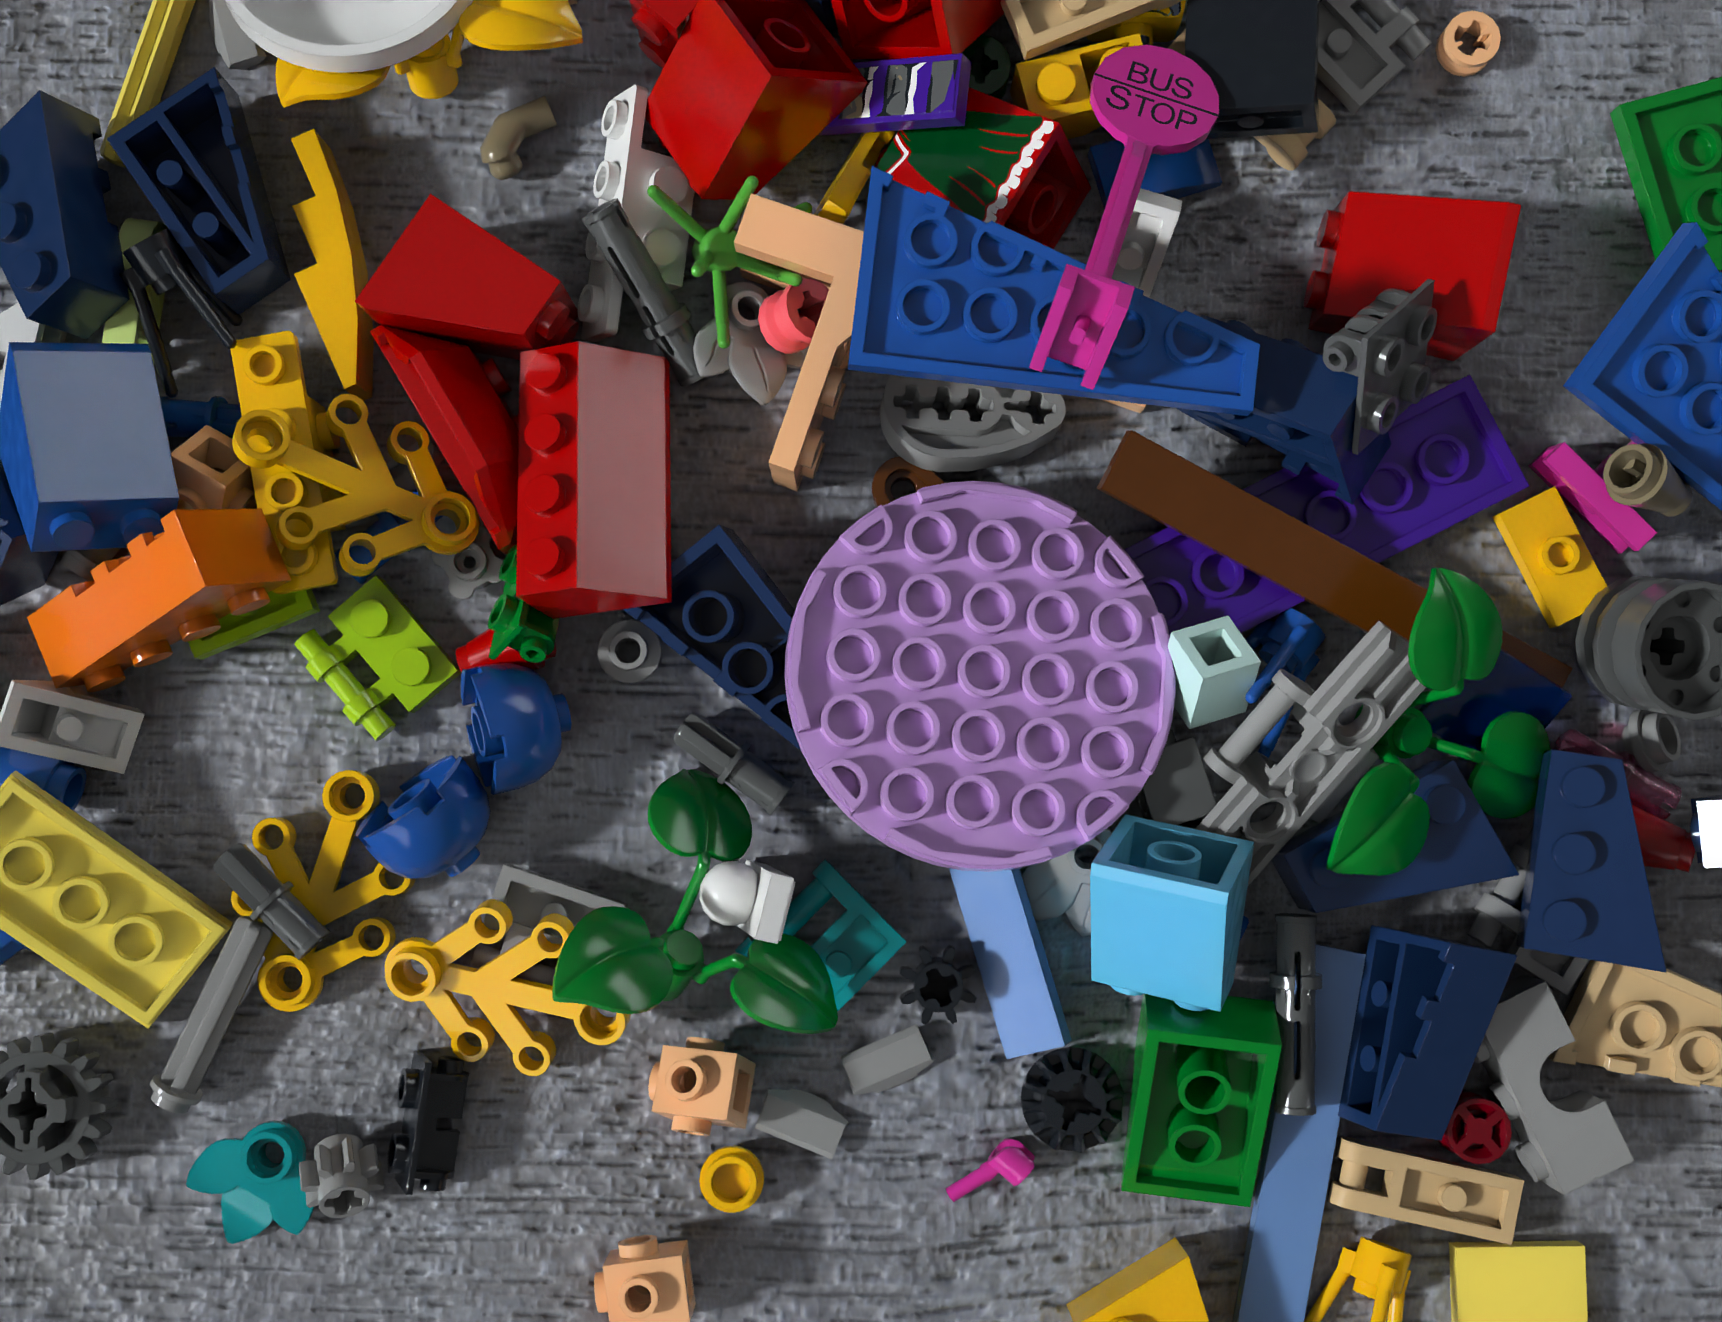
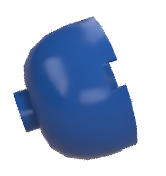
M493 663L463 669L460 677L462 706L475 703V706L471 708L472 724L466 725L474 760L485 787L491 786V794L496 795L520 789L540 780L552 769L561 752V733L570 731L572 727L570 710L565 696L562 693L552 695L545 679L533 669L513 663Z
M453 755L446 756L427 766L400 785L399 788L403 791V794L390 807L384 801H381L363 820L356 832V836L371 855L388 871L406 879L431 878L445 871L449 877H453L467 869L480 855L476 845L485 835L491 811L488 795L478 777L460 755L457 760Z

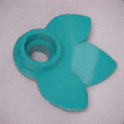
M282 1121L261 1123L250 1130L244 1139L224 1138L217 1140L207 1147L196 1159L186 1181L187 1187L192 1190L208 1194H222L223 1229L227 1242L231 1244L258 1235L273 1220L286 1231L298 1235L307 1225L314 1210V1207H307L305 1191H301L299 1162L306 1159L305 1142L301 1134L293 1126ZM268 1142H275L282 1147L284 1151L282 1163H273L267 1158L265 1149Z

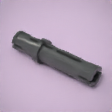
M618 198L612 199L589 212L587 216L582 218V221L598 243L626 294L638 310V314L644 322L641 329L648 340H655L659 349L670 362L671 369L677 377L680 386L693 384L704 377H700L694 360L693 345L696 334L688 321L691 313L685 303H678L673 293L670 292L659 269L629 222V218Z
M1280 913L1275 914L1276 971L1269 973V986L1276 988V1015L1282 1042L1275 1079L1274 1112L1285 1115L1308 1116L1316 1114L1315 994L1316 990L1322 989V974L1316 973L1315 938L1317 915ZM1297 952V1004L1294 1006V955ZM1297 1021L1296 1073L1294 1074V1023Z

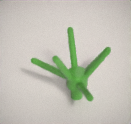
M753 175L747 177L719 227L706 230L658 186L651 185L647 190L648 195L695 238L691 250L692 257L696 261L691 268L692 275L701 277L706 271L712 272L717 340L719 347L726 349L730 346L726 271L740 267L792 286H799L802 283V277L798 273L741 254L735 250L734 240L737 232L733 228L747 206L751 193L753 194L757 188L758 178ZM808 202L793 207L808 213L812 211V205Z

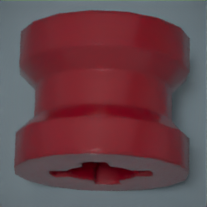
M1462 1090L1442 1141H1437L1448 1151L1465 1161L1474 1164L1491 1163L1500 1158L1509 1147L1512 1137L1511 1122L1506 1112L1495 1102L1485 1099L1477 1093ZM1460 1118H1461V1119L1463 1120V1122L1465 1123V1124H1464V1128H1463V1129H1464V1134H1463V1135L1459 1134V1133L1461 1132L1460 1126H1461V1122H1462V1121L1460 1120Z

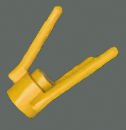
M1363 1236L1360 1237L1357 1251L1343 1247L1336 1270L1307 1314L1304 1322L1322 1321L1350 1275L1355 1277L1352 1290L1375 1299L1370 1322H1402L1405 1292L1411 1275L1409 1265L1412 1255L1388 1244Z

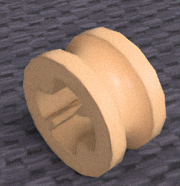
M1472 10L1460 13L1450 21L1437 39L1436 54L1438 61L1446 71L1453 75L1462 77L1475 75L1487 65L1498 51L1501 41L1499 27L1491 17L1483 12ZM1465 32L1477 38L1473 44L1474 47L1481 46L1471 56L1459 50L1463 44L1462 41L1455 42Z

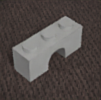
M1523 974L1506 983L1474 1062L1477 1064L1483 1063L1493 1085L1486 1088L1488 1097L1506 1112L1522 1144L1515 1147V1150L1526 1173L1534 1182L1541 1181L1559 1193L1566 1195L1635 1160L1605 1100L1581 1090L1557 1101H1548L1543 1094L1540 1084V1072L1543 1063L1551 1053L1574 1042L1575 1039L1547 982Z

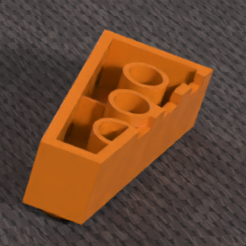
M262 508L174 509L160 519L165 532L153 536L152 532L141 533L126 544L130 555L103 561L90 571L94 581L70 585L27 617L55 688L85 685L87 692H97L110 688L126 679L123 671L133 665L134 667L151 665L171 656L173 651L170 645L182 639L183 642L193 641L218 631L221 628L220 618L230 613L232 615L245 614L267 605L271 601L268 593L291 581V578Z

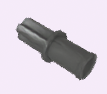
M698 713L690 714L675 733L673 739L675 744L720 776L717 780L719 784L723 785L727 781L767 810L766 812L770 815L773 814L795 783L749 751L752 746L746 741L743 745H740Z
M238 843L232 846L214 864L215 872L253 910L249 917L254 922L261 919L289 947L298 960L307 955L330 933V930L324 927L290 892L294 885L290 881L283 884L245 844Z

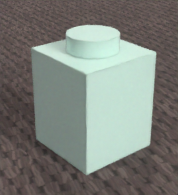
M1224 616L1171 632L1168 649L1176 673L1174 707L1187 727L1192 729L1246 712L1248 702L1245 696L1255 683L1261 661L1231 618Z

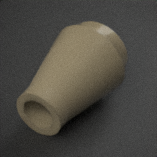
M1642 443L1623 446L1616 450L1605 464L1603 479L1607 492L1619 504L1656 511L1664 516L1673 517L1683 513L1692 501L1693 493L1690 485L1681 479L1664 453L1654 445Z

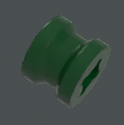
M980 35L962 52L971 61L969 87L1002 100L1006 93L1011 68L1009 53L998 40L991 36ZM981 63H982V66H984L985 68H987V70L989 71V74H987L986 71H984V70L981 69Z

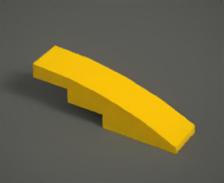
M312 129L291 138V141L315 196L292 207L317 264L294 273V276L343 388L364 401L372 397L374 338L370 333L373 330V320L355 300L369 281L368 271L354 210L333 152L316 130Z

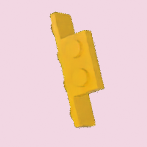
M282 331L236 340L237 345L231 349L241 415L243 416L247 412L258 409L272 411L287 423L290 440L334 458L332 450L339 449L340 437L332 433L328 428L325 407L307 395L297 336L291 331ZM254 435L247 439L249 447L256 452L265 453L272 449L270 441L263 436ZM277 464L264 469L250 466L257 508H262L291 578V581L272 591L277 594H286L336 584L338 582V573L331 532L346 529L345 525L318 534L313 544L303 550H291L283 546L276 536V525L281 514L289 507L304 506L310 508L347 494ZM291 519L285 524L288 532L295 537L300 538L310 534L308 525L300 519Z

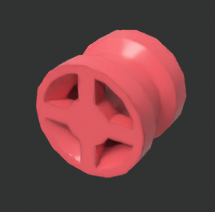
M802 278V283L799 286L789 285L784 290H779L764 299L759 308L758 321L761 333L767 343L775 350L785 354L798 353L810 346L829 289L820 281L812 278Z

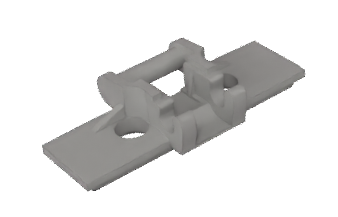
M1378 621L1316 691L1306 682L1280 668L1271 679L1275 684L1274 687L1220 749L1212 747L1203 757L1206 764L1215 773L1233 784V786L1196 829L1254 842L1248 886L1309 818L1320 824L1379 758L1372 747L1426 688L1412 674L1408 657L1409 640L1381 621ZM1356 703H1363L1360 715L1353 722L1344 726L1339 723L1338 717L1347 707ZM1294 706L1290 713L1304 728V731L1301 733L1302 737L1279 763L1258 751L1252 754V751L1286 712ZM1268 802H1277L1275 811L1267 819L1255 823L1250 822L1252 814L1258 807Z

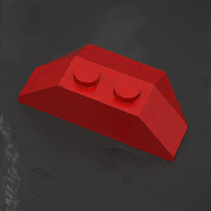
M384 325L374 328L370 333L483 521L497 548L504 554H507L515 544L517 545L519 414L514 417L502 397L512 391L507 380L493 358L482 363L468 346Z

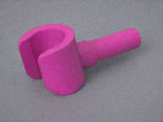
M1006 1138L995 1147L986 1162L981 1164L978 1169L948 1186L946 1192L950 1199L955 1202L986 1182H990L998 1173L1015 1187L1034 1169L1033 1161L1035 1156L1020 1141Z

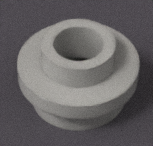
M619 621L611 625L600 638L598 644L600 665L605 673L619 682L630 684L644 681L657 670L661 662L662 646L659 637L640 621ZM625 640H636L640 645V656L632 663L622 662L618 656L620 644Z
M1642 709L1631 713L1628 726H1625L1622 732L1623 745L1631 761L1634 763L1639 762L1644 770L1653 773L1664 770L1668 762L1679 759L1681 753L1680 737L1670 715L1653 713Z

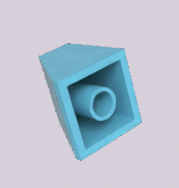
M1125 814L1091 864V981L1110 985L1115 991L1125 995L1148 994L1173 1000L1178 1006L1191 1011L1210 1009L1221 1012L1234 982L1254 842Z

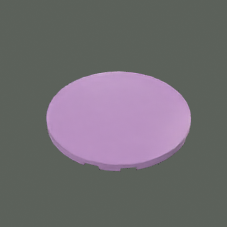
M964 481L927 486L884 506L880 505L857 520L840 535L839 539L823 556L810 575L792 618L785 652L786 698L792 727L810 769L828 796L852 821L890 848L936 866L963 871H1003L1040 864L1072 851L1110 827L1129 808V805L1141 791L1148 777L1155 771L1168 739L1176 696V673L1168 649L1170 635L1163 613L1158 612L1155 602L1142 580L1145 576L1129 554L1111 535L1107 538L1092 524L1078 516V511L1071 506L1048 495L1024 487L997 482Z

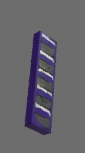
M963 53L853 63L868 83L862 93L817 136L965 126L971 61Z

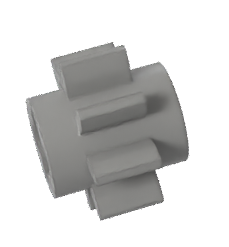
M336 1134L329 1136L315 1146L314 1160L299 1162L301 1191H305L307 1207L311 1208L319 1205L320 1211L328 1217L345 1218L356 1215L368 1206L370 1202L369 1191L384 1189L382 1164L378 1160L376 1145L364 1146L362 1140L355 1135Z

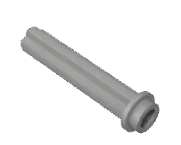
M240 916L236 919L163 1073L154 1075L150 1082L153 1090L151 1100L158 1107L169 1112L182 1114L188 1112L191 1105H196L200 1102L203 1092L199 1087L273 936V931L261 919L255 922L249 916Z

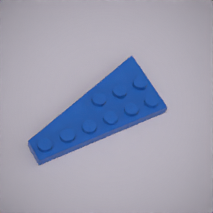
M872 166L848 370L1248 416L1253 412L1260 344L1185 310L1181 313L1144 296V291L1136 287L1126 316L1094 390L1081 386L1085 373L1084 369L1047 357L1042 372L1030 369L1029 366L1066 264L1084 270L1086 264L998 223L981 221L949 206L950 201L928 191L926 194L918 192L893 180V175Z
M1697 222L1682 223L1563 387L1636 444L1646 443L1658 447L1681 479L1722 511V272L1718 271L1704 247L1708 240Z

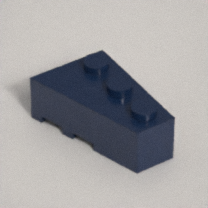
M215 67L107 138L114 151L213 294L238 315L291 280L239 95Z
M1201 315L1200 317L1260 344L1253 412L1248 416L1181 408L1176 409L1245 447L1253 437L1286 455L1281 466L1297 475H1300L1305 466L1337 482L1339 487L1335 492V496L1353 505L1391 446L1389 433L1387 432L1383 435L1379 434L1358 455L1352 453L1358 377L1345 372L1330 370L1323 362V355L1310 351L1305 345L1296 340L1284 338L1279 341L1256 333L1240 321L1228 320L1223 322Z
M1553 749L1543 753L1516 945L1525 949L1667 973L1622 759Z
M1371 925L1338 1116L1374 1131L1442 1141L1518 955L1435 936Z

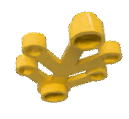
M341 394L336 396L331 401L327 410L326 424L332 433L345 439L357 468L290 440L287 423L272 411L263 409L252 410L238 420L232 437V446L236 456L243 463L259 469L269 468L277 464L347 494L310 508L304 506L287 508L281 514L276 525V536L279 542L288 549H306L313 544L320 533L384 511L409 521L375 536L367 533H355L345 540L339 552L340 565L350 575L363 577L371 574L381 560L423 545L438 554L452 555L460 553L473 543L478 534L480 522L477 511L466 497L459 493L447 491L428 450L429 435L425 428L416 422L404 421L397 424L388 437L387 450L396 462L408 466L419 495L396 486L367 423L369 416L367 405L356 395ZM339 408L352 409L358 416V422L355 424L343 423L336 416V410ZM404 434L414 437L418 442L419 449L416 451L404 450L398 444L397 437ZM254 435L263 436L270 441L272 449L265 453L256 452L249 447L247 439ZM443 515L451 518L455 523L456 531L450 534L441 532L435 525V517ZM291 519H300L308 525L310 534L305 537H295L288 532L285 524ZM356 545L364 546L370 551L372 561L368 564L355 562L350 557L349 548Z
M345 770L338 772L328 779L323 788V805L332 817L310 881L293 848L296 843L297 834L295 827L290 821L279 817L266 818L260 821L252 832V843L259 853L266 855L276 877L283 884L290 881L294 885L290 892L323 926L384 895L396 896L406 893L413 887L416 880L404 878L400 887L393 888L385 880L386 868L378 863L374 872L336 891L359 821L365 819L377 807L380 801L378 784L369 774L362 771ZM352 784L360 785L365 793L364 802L357 808L351 807L345 798L346 791ZM272 825L280 827L284 835L282 844L276 849L271 848L265 840L266 831ZM232 891L231 904L234 910L241 916H250L253 910ZM369 918L358 923L353 930L352 936L315 952V947L300 960L294 956L295 954L273 932V936L264 953L265 960L258 972L257 982L260 994L271 1007L280 1011L293 1012L306 1008L320 995L323 989L324 976L363 956L376 957L388 952L395 943V929L384 918ZM370 925L379 927L383 932L384 940L378 949L369 947L364 940L365 930ZM288 967L297 968L302 975V984L297 990L288 988L284 982V972Z
M489 899L482 902L472 912L466 923L435 943L425 938L411 937L400 941L387 955L385 961V980L388 988L395 996L409 1002L424 1001L451 1038V1048L454 1054L467 1062L479 1061L486 1055L494 1043L495 1032L486 1020L479 1017L468 1018L451 992L472 996L512 1051L515 1067L527 1076H539L546 1072L556 1056V1045L549 1035L540 1031L532 1032L514 1006L573 1019L579 1035L587 1042L595 1045H608L618 1040L631 1018V1014L616 1013L614 1017H606L593 1006L556 1002L552 998L553 986L516 978V976L545 958L553 959L559 957L565 941L574 929L573 923L561 914L553 913L546 915L536 925L529 937L478 969L452 962L479 943H497L509 931L513 923L512 912L505 903L499 900ZM481 915H493L498 920L500 929L492 930L486 927ZM553 928L557 930L562 936L563 943L554 944L548 941L544 935V929ZM411 959L420 962L426 968L428 974L423 975L416 972L412 967ZM471 1032L476 1034L480 1038L482 1046L470 1045L466 1041L464 1033ZM525 1047H535L540 1050L544 1060L536 1061L531 1059L527 1055Z

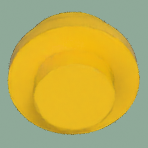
M735 1145L721 1147L712 1152L705 1160L700 1172V1189L706 1201L714 1208L728 1213L743 1211L752 1206L762 1192L764 1185L762 1164L755 1154L744 1147Z

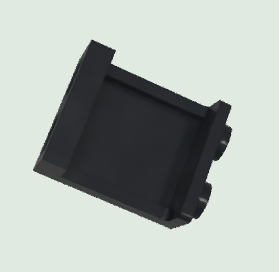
M1187 0L1185 56L1194 60L1211 77L1219 95V116L1206 139L1318 132L1317 63L1319 4L1322 0Z

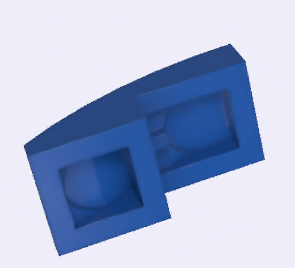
M1205 139L1204 142L1187 152L1168 155L1152 154L1141 188L1179 199L1221 186L1222 179L1209 139ZM1118 140L1091 146L1087 154L1104 209L1125 148L1124 144Z

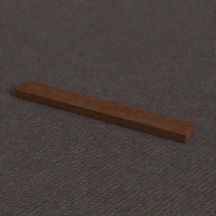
M1133 430L1126 431L1096 489L1366 633L1378 621H1381L1407 640L1410 639L1415 617L1426 596L1427 589ZM1503 631L1500 654L1492 672L1480 680L1464 679V685L1512 711L1530 714L1543 724L1573 668Z

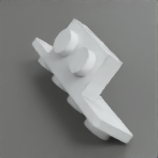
M635 84L611 99L604 110L601 132L604 137H607L604 161L601 162L597 169L593 192L594 196L599 198L598 206L618 198L629 218V222L642 240L659 269L663 280L669 290L673 291L683 286L689 233L648 195L647 190L651 185L658 186L690 216L692 214L694 190L674 158L641 148L648 88ZM589 232L585 251L586 257L591 260L588 284L583 288L578 302V318L580 321H583L582 340L595 343L616 335L623 287L607 262L598 243Z

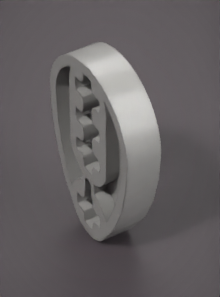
M890 375L882 397L879 416L881 428L887 442L904 460L916 467L929 471L958 472L999 466L1025 457L1055 438L1064 420L1066 407L1060 394ZM902 401H913L914 409L919 411L917 419L906 418V411L904 408H901ZM933 402L944 403L946 412L951 413L949 420L938 419L937 411L932 409ZM965 403L975 404L976 412L982 414L980 421L970 420L968 411L963 410ZM1027 406H1035L1038 415L1045 417L1042 424L1032 423L1031 414L1025 412Z

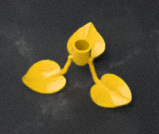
M473 0L472 4L460 15L459 22L453 29L451 41L449 35L446 34L427 50L410 59L394 64L397 74L403 75L406 73L409 87L414 94L425 99H438L452 93L458 85L457 68L463 64L460 52L464 38L474 45L490 50H540L582 44V29L568 0ZM277 58L275 74L277 93L284 108L303 101L349 98L377 87L386 78L390 66L363 72L337 73L307 69Z

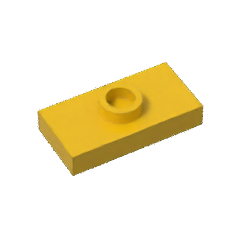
M1555 486L1492 516L1549 628L1558 627L1582 615L1595 595L1607 587Z

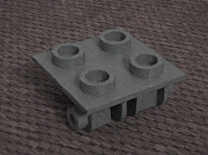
M1427 279L1412 294L1402 289L1384 290L1370 305L1364 307L1356 316L1352 317L1344 328L1330 336L1324 344L1323 362L1327 368L1334 372H1345L1358 377L1352 444L1353 454L1358 455L1379 434H1386L1392 427L1395 419L1412 403L1417 404L1427 391L1431 377L1430 367L1425 365L1427 344L1434 333L1437 323V310L1432 308L1435 280Z

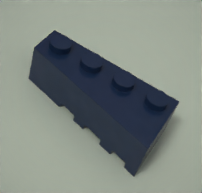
M718 525L671 562L672 602L623 610L634 619L645 624L660 636L664 643L681 656L689 659L714 679L713 681L718 686L748 706L761 717V720L801 751L792 727L785 687V652L795 609L734 530Z

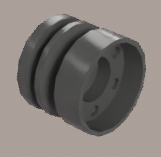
M1637 576L1617 580L1595 595L1581 615L1575 639L1578 667L1591 689L1611 703L1693 721L1716 717L1722 714V585L1697 580H1672L1663 577Z

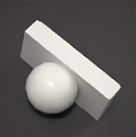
M747 859L745 864L740 861H726L715 865L705 875L700 885L699 899L703 911L711 920L721 925L738 926L754 939L778 944V941H781L796 882L793 877L767 864Z

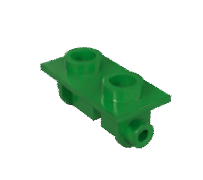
M515 544L506 554L499 571V579L505 581L503 594L496 601L488 620V628L494 631L488 658L495 660L509 646L520 651V656L524 660L538 663L543 661L546 655H549L554 650L559 618L552 619L516 597L517 545Z

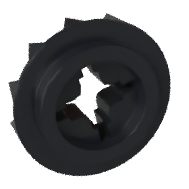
M1067 1047L1045 1054L1030 1068L1022 1085L1021 1107L1029 1128L1041 1141L1054 1150L1083 1153L1088 1148L1107 1142L1111 1132L1122 1121L1123 1097L1125 1093L1115 1070L1101 1056L1083 1048ZM1081 1074H1083L1084 1077L1081 1082L1084 1085L1082 1095L1097 1110L1095 1112L1090 1109L1087 1111L1076 1109L1072 1118H1068L1064 1126V1107L1062 1103L1056 1100L1054 1095L1047 1093V1091L1050 1089L1055 1092H1059V1090L1070 1092L1074 1084H1078Z

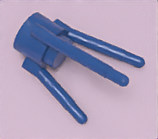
M1289 608L1282 612L1274 622L1268 619L1258 624L1253 632L1245 638L1253 650L1260 644L1263 645L1259 655L1267 663L1256 678L1255 683L1246 693L1245 699L1248 703L1253 704L1258 701L1264 691L1273 682L1271 680L1280 668L1289 673L1294 670V676L1304 682L1306 681L1308 675L1320 661L1314 652L1326 638L1325 633L1313 620L1301 612ZM1294 706L1286 712L1262 740L1258 750L1259 753L1268 758L1270 757Z

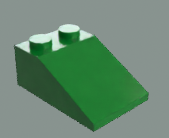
M1143 994L1135 1044L1121 1191L1244 1207L1251 1206L1282 1048L1274 1001L1227 996L1221 1012L1210 1009L1191 1011L1178 1006L1173 1000Z

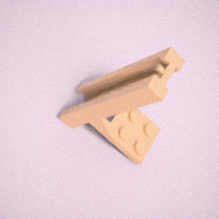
M751 193L734 240L736 252L798 273L802 278L815 279L822 282L829 289L768 462L774 484L798 492L803 476L814 479L825 448V443L822 442L824 431L819 430L823 418L835 419L844 395L846 384L843 383L849 361L864 231ZM740 268L742 278L777 290H784L789 286V284ZM1100 399L1141 413L1146 407V404Z

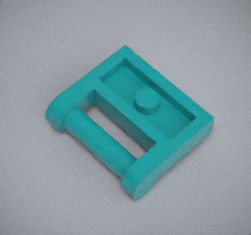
M824 859L812 871L815 878L791 901L783 933L794 936L833 896L846 908L811 945L827 968L838 1012L907 941L830 862ZM748 936L735 949V952L748 957L749 947L755 939Z

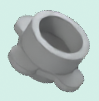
M479 526L478 534L473 543L464 551L452 555L432 553L433 562L437 566L443 567L450 580L448 585L450 594L458 599H469L473 596L475 590L485 588L491 583H500L502 581L499 579V571L503 560L498 558L497 553L491 547L492 537L488 530L482 526ZM467 557H474L476 561L474 567H465L464 561Z

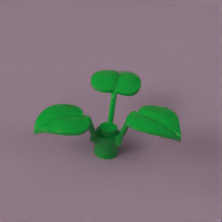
M1431 568L1428 591L1415 617L1408 648L1409 665L1412 674L1423 686L1430 690L1421 692L1372 747L1378 754V759L1383 760L1385 763L1377 765L1368 771L1354 789L1333 838L1326 869L1338 874L1389 875L1403 870L1415 860L1426 840L1430 813L1427 803L1421 797L1414 794L1420 784L1419 778L1399 758H1411L1422 753L1426 748L1477 763L1470 774L1467 784L1486 815L1501 819L1515 818L1529 812L1536 805L1543 753L1551 750L1548 734L1537 718L1518 711H1509L1496 717L1487 726L1482 737L1481 751L1433 737L1431 725L1424 714L1418 709L1411 708L1460 695L1464 689V679H1483L1492 672L1496 665L1503 636L1500 615L1487 593L1466 576L1445 568ZM1363 705L1357 711L1354 720L1360 715Z
M682 769L658 786L651 796L647 813L652 834L661 845L676 855L684 857L698 855L696 869L672 924L666 933L660 937L650 939L646 922L637 912L631 909L607 906L586 914L571 931L559 954L553 979V1000L556 1002L585 1004L613 1013L638 1014L652 1010L662 1001H672L678 998L692 980L699 984H705L711 976L731 968H737L740 970L731 981V995L738 1006L751 1018L769 1027L794 1033L818 1034L833 1030L838 1021V1012L830 976L820 956L807 943L784 933L778 944L755 939L749 947L748 957L735 953L706 965L704 964V953L700 940L693 933L684 930L685 923L700 891V885L709 870L711 858L722 862L740 860L750 846L752 824L744 803L727 784H719L717 782L718 778L703 771Z

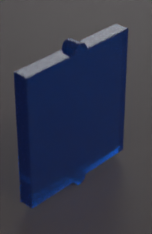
M1501 648L1496 665L1487 677L1480 680L1464 679V689L1460 695L1423 704L1419 711L1429 721L1432 732L1446 741L1481 751L1483 734L1490 722L1496 717L1509 711H1518L1537 718L1546 728L1570 700L1572 695Z

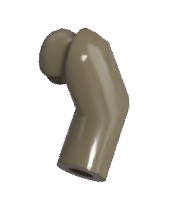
M545 96L504 112L494 120L480 147L482 162L489 164L490 173L496 179L504 180L511 178L522 170L523 164L517 150L524 139L557 125Z

